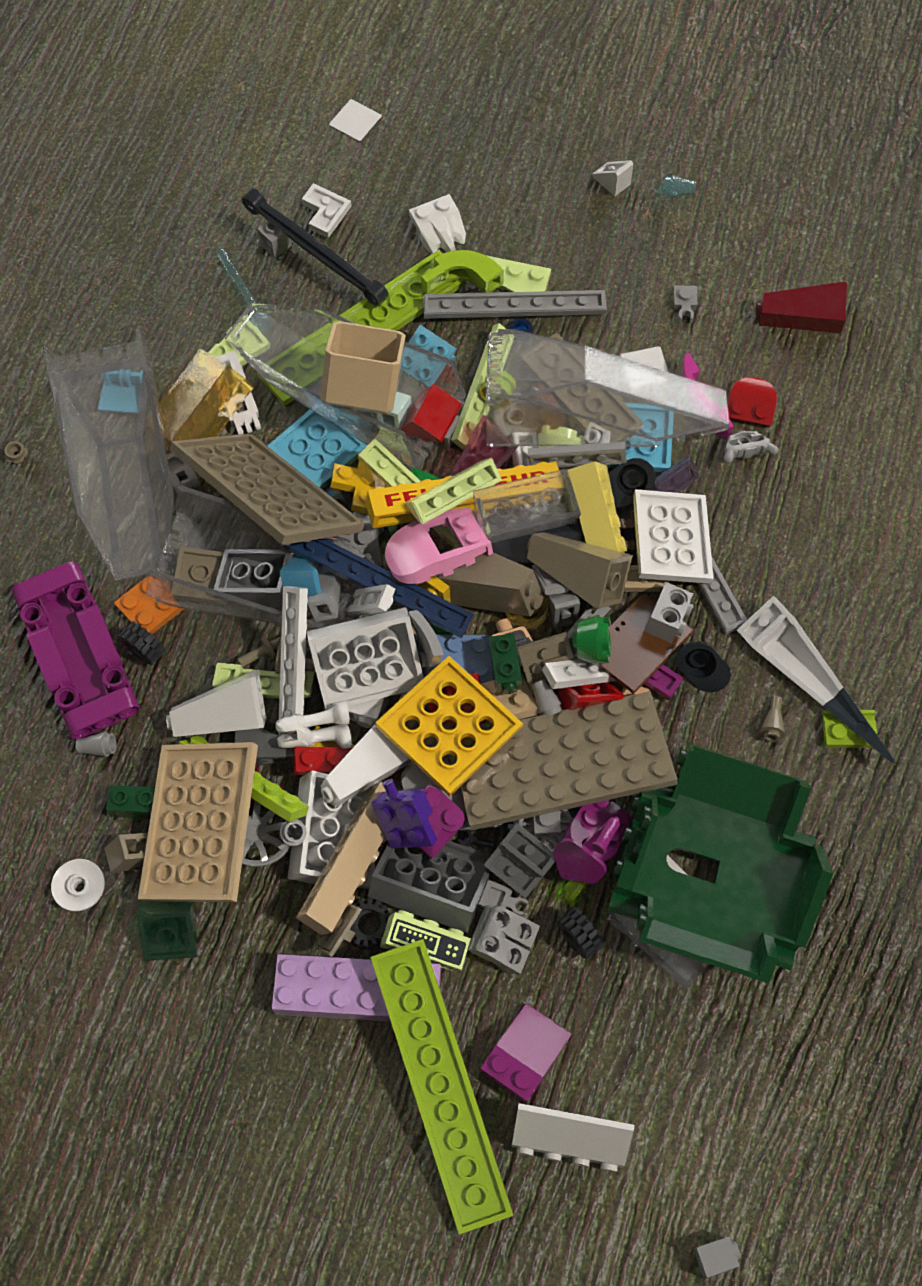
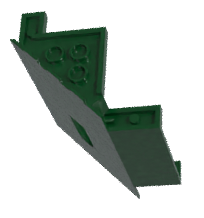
M688 743L686 750L681 749L677 764L680 767L676 774L677 785L668 786L672 790L659 788L646 792L642 791L638 793V796L634 795L630 810L634 812L630 828L626 827L623 834L622 842L625 843L621 861L617 860L613 875L617 877L608 911L638 920L636 930L639 931L640 942L769 984L776 966L791 970L797 949L799 947L806 948L834 874L824 847L816 845V837L796 831L811 791L808 781ZM678 849L719 862L715 884L673 870L667 863V854L671 850Z

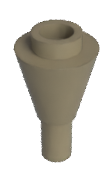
M779 696L772 697L770 710L759 731L760 735L770 742H776L785 737L780 711L782 698Z

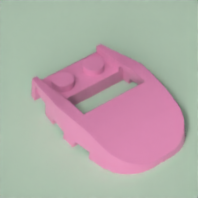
M466 507L448 510L423 525L418 520H415L399 529L387 543L385 560L392 575L398 581L407 584H418L430 581L433 575L442 573L446 577L454 574L453 569L464 564L468 567L476 563V556L484 553L490 556L493 554L491 541L485 536L473 516L471 508ZM441 524L443 527L449 526L461 548L440 554L428 533L430 527Z

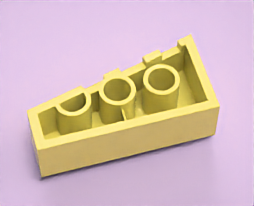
M594 461L568 469L567 472L586 543L622 553L627 551L625 540L621 537L620 520L616 513L607 465Z

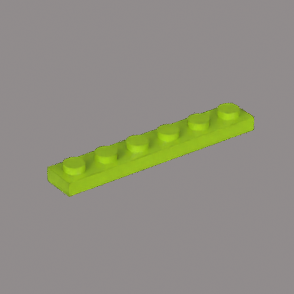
M193 736L180 741L179 745L210 743L203 737ZM254 771L252 799L288 822L307 815L309 809L307 804Z

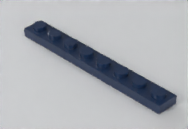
M324 538L315 539L310 542L303 541L282 545V548L361 588L385 584L395 588L392 604L400 608L406 607L408 612L419 611L426 621L461 639L474 614L415 584L398 581L391 572Z

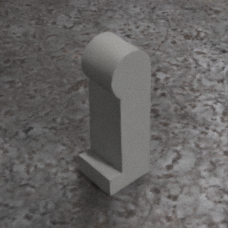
M316 565L321 593L309 596L307 604L316 622L338 618L341 577ZM329 607V612L321 613L324 608Z

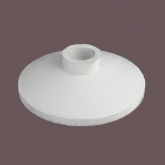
M74 859L63 864L54 874L51 883L53 898L62 908L69 911H83L92 907L101 898L105 887V879L101 869L95 863L86 859ZM83 883L85 885L82 891H76L78 884Z

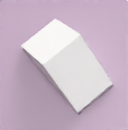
M631 160L607 162L592 173V176L612 195L616 196L631 185L633 163Z

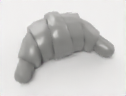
M738 431L727 438L724 461L731 463L734 458L747 459L753 455L764 454L765 452L776 455L779 449L770 443V439L759 434L757 431Z

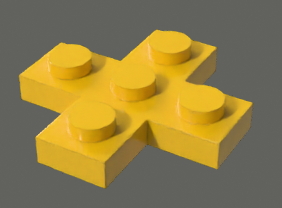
M358 460L357 468L334 464L330 487L353 492L351 511L368 514L365 504L368 490L376 487L386 488L388 486L360 460Z

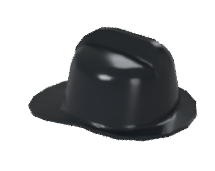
M641 458L629 459L627 463L620 464L608 473L616 508L632 504L635 489L650 491L655 483L653 466Z
M703 641L689 642L678 651L676 657L678 668L700 690L709 693L718 692L728 685L731 677L730 667L710 644Z

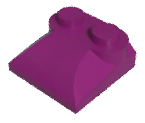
M429 784L424 789V792L433 810L428 820L437 841L433 846L419 848L433 859L466 823L468 818L442 791Z

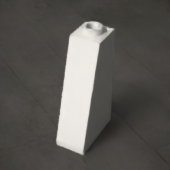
M374 725L325 778L321 785L322 795L327 802H331L334 808L407 766L412 761Z

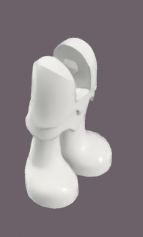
M346 701L338 702L331 709L304 716L297 714L277 720V731L289 732L297 730V733L279 736L277 738L278 746L282 748L315 746L314 743L336 741L341 748H352L351 734L347 725L349 724V711ZM329 723L338 724L331 727H326L312 731L309 729V727Z

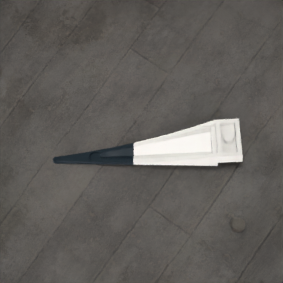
M773 596L737 629L752 648L805 690L887 760L896 764L895 759L795 617L776 597Z

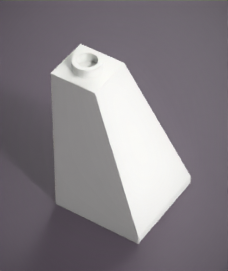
M259 669L248 672L173 707L169 712L170 715H166L167 728L172 730L173 737L264 728L266 712Z

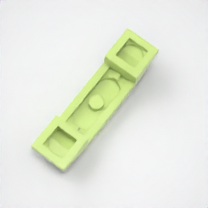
M217 663L212 687L216 688L253 670L243 669L241 665ZM259 670L263 698L279 699L280 673ZM305 671L304 698L311 697L315 672Z

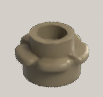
M17 441L8 443L4 449L5 459L9 463L19 464L28 455L27 448H24V445Z

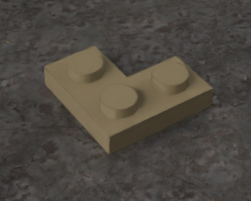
M566 632L517 647L532 696L534 691L531 685L543 679H546L547 684L552 689L542 671L545 663L566 661L574 658Z

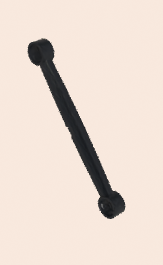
M252 188L241 198L242 204L251 214H260L310 255L361 290L365 298L372 305L379 307L389 297V292L382 283L377 280L370 281L329 247L320 243L309 232L267 204L266 199L258 190Z

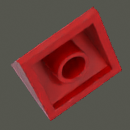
M433 383L419 394L400 429V433L442 443L462 404Z
M610 682L557 688L559 699L562 703V711L584 708L624 698V694Z

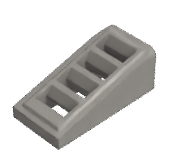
M536 564L532 565V570L535 573L540 589L545 595L568 593L569 588Z

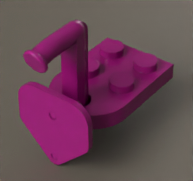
M611 800L580 806L566 829V839H563L553 850L560 876L566 880L596 883L607 870L604 863L616 853L622 842L626 827L630 828L632 816Z

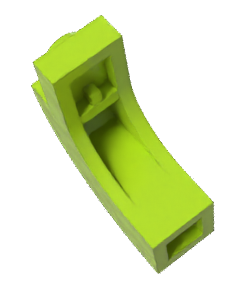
M469 250L450 251L435 257L434 268L427 270L421 276L422 290L425 294H431L450 281L466 280L475 284L483 293H491L504 284V270L494 260L484 254Z

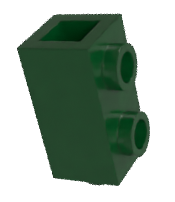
M513 633L490 636L489 650L496 693H516L517 690L522 689V677L515 635Z
M110 785L106 811L114 818L150 819L155 787Z

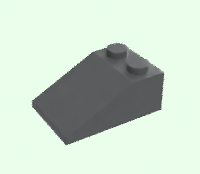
M225 549L213 593L261 606L282 608L283 584L280 570L296 554L286 549Z

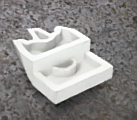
M450 194L409 210V216L419 232V238L430 254H433L439 248L444 249L446 252L455 251L454 242L465 243L466 232L461 215Z

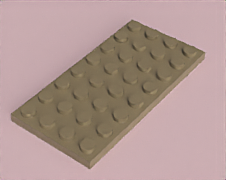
M251 433L171 442L170 451L191 467L194 472L204 478L207 483L217 489L221 495L230 500L234 506L243 511L248 518L252 519L264 531L275 538L279 544L290 545L291 543L303 541L310 542L315 539H329L334 536L351 535L352 533L363 531L364 522Z
M651 691L626 696L617 701L574 710H563L551 716L545 714L520 720L523 723V727L463 783L461 789L470 830H476L633 795L642 791L646 792L677 785V776ZM493 726L482 728V730H491ZM464 737L460 741L462 746L466 748H471L475 745V741L470 737Z

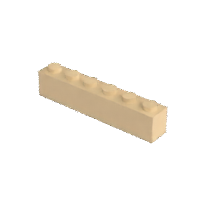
M382 782L369 788L296 917L320 935L335 932L342 923L341 915L353 903L355 899L353 894L356 888L360 887L365 881L368 866L376 861L380 853L378 851L379 846L387 840L371 805L382 792H386Z

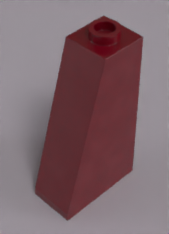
M847 282L763 293L762 300L757 302L755 316H759L758 326L841 334L846 321Z

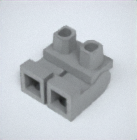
M485 905L473 937L470 939L468 951L489 962H493L508 974H521L530 952L525 948L532 947L540 926L505 908Z

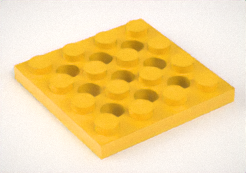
M448 656L377 720L375 726L450 797L523 727V723L456 661ZM445 686H452L455 688L456 693L452 696H446L442 693V689ZM431 702L437 705L438 710L434 713H428L423 707L426 703ZM464 703H470L474 706L475 710L471 713H464L460 706ZM410 719H414L419 722L420 726L415 730H409L406 728L405 723ZM445 720H453L457 726L453 730H446L443 728L442 723ZM482 720H489L492 722L493 728L488 731L482 730L479 727V723ZM427 737H434L437 739L438 744L430 748L425 746L423 741ZM464 737H470L475 741V745L471 748H466L462 746L460 741ZM447 754H452L456 757L457 762L453 765H446L442 758Z

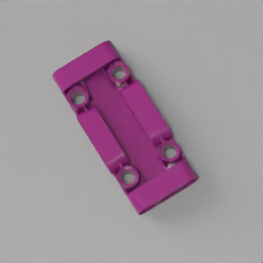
M77 562L65 563L12 587L11 592L19 609L20 617L28 631V640L72 739L84 738L125 720L140 711V706L131 688L129 679L122 667L123 662ZM85 596L84 599L76 601L78 597ZM39 615L37 619L30 621L33 616ZM121 677L118 683L111 684L114 678ZM68 698H74L70 704L64 705Z

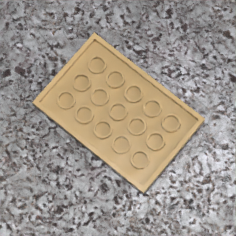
M245 742L162 745L138 894L139 900L162 902H237L258 749L257 744Z

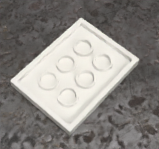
M635 489L633 502L639 578L711 584L714 578L706 495Z

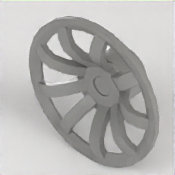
M255 800L252 816L248 815L242 865L262 867L278 861L285 855L291 845L284 844L279 839L269 835V833L281 830L284 823L268 825L267 822L276 813L269 810L263 818L259 817L261 804ZM288 830L287 834L290 838L292 837V833L290 830ZM263 843H270L280 851L274 856L267 858ZM249 848H257L260 860L245 859Z

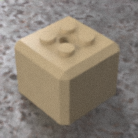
M342 321L333 323L325 351L320 395L322 401L328 405L381 414L391 412L394 408L406 335L400 331Z

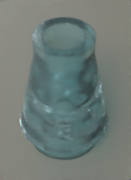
M672 174L664 176L661 187L662 194H667L668 197L694 194L696 182Z

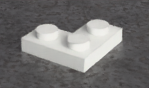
M313 183L302 198V205L317 211L309 223V229L329 238L351 208V201Z

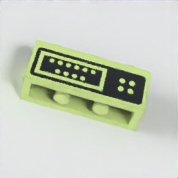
M399 910L398 913L395 912L389 916L380 947L392 950L424 939L431 963L441 964V968L455 973L462 970L471 938L463 936L464 932L458 929L449 928L445 930L439 928V923L424 919L422 922L414 919L412 913Z

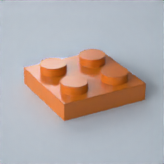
M153 573L149 574L114 602L115 606L129 622L134 621L136 624H140L142 628H146L152 634L184 610L181 602Z

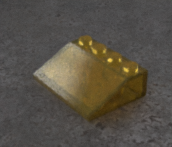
M200 348L145 421V424L170 442L217 437L254 386L231 367Z

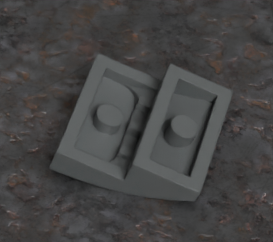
M516 823L485 862L484 866L526 899L553 865L555 857L551 849Z

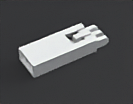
M236 351L208 359L232 427H236L238 435L243 434L241 426L244 425L247 432L251 433L250 423L253 422L256 430H260L259 412ZM229 363L231 364V367H232L230 370H228V369H227V366H226V365H228ZM224 367L226 372L223 373L221 368ZM244 400L247 410L245 411L243 404L237 405L239 411L237 413L234 403Z

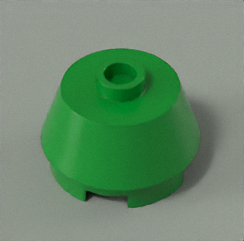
M596 615L578 622L577 632H573V648H577L578 659L598 666L600 663H610L611 637L610 630H608V627L611 626L610 617Z

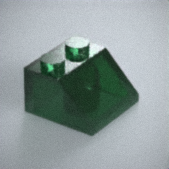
M140 900L136 918L143 961L197 957V912L195 902Z

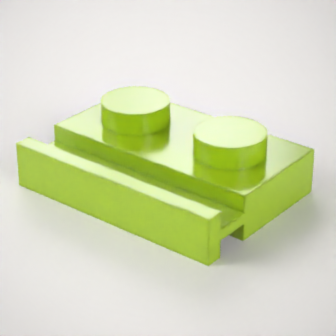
M823 710L825 748H873L829 710ZM860 710L877 734L875 710Z

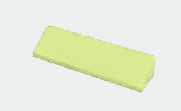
M488 458L405 503L418 522L423 525L502 481L493 459Z

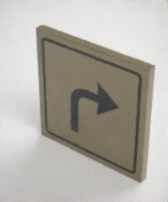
M350 905L341 915L342 923L335 932L323 935L315 948L333 957L343 940L350 943L356 934L350 928L362 909L354 905Z

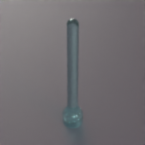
M219 248L217 255L254 315L253 324L260 333L270 330L273 326L271 317L268 313L261 311L228 254L223 248Z

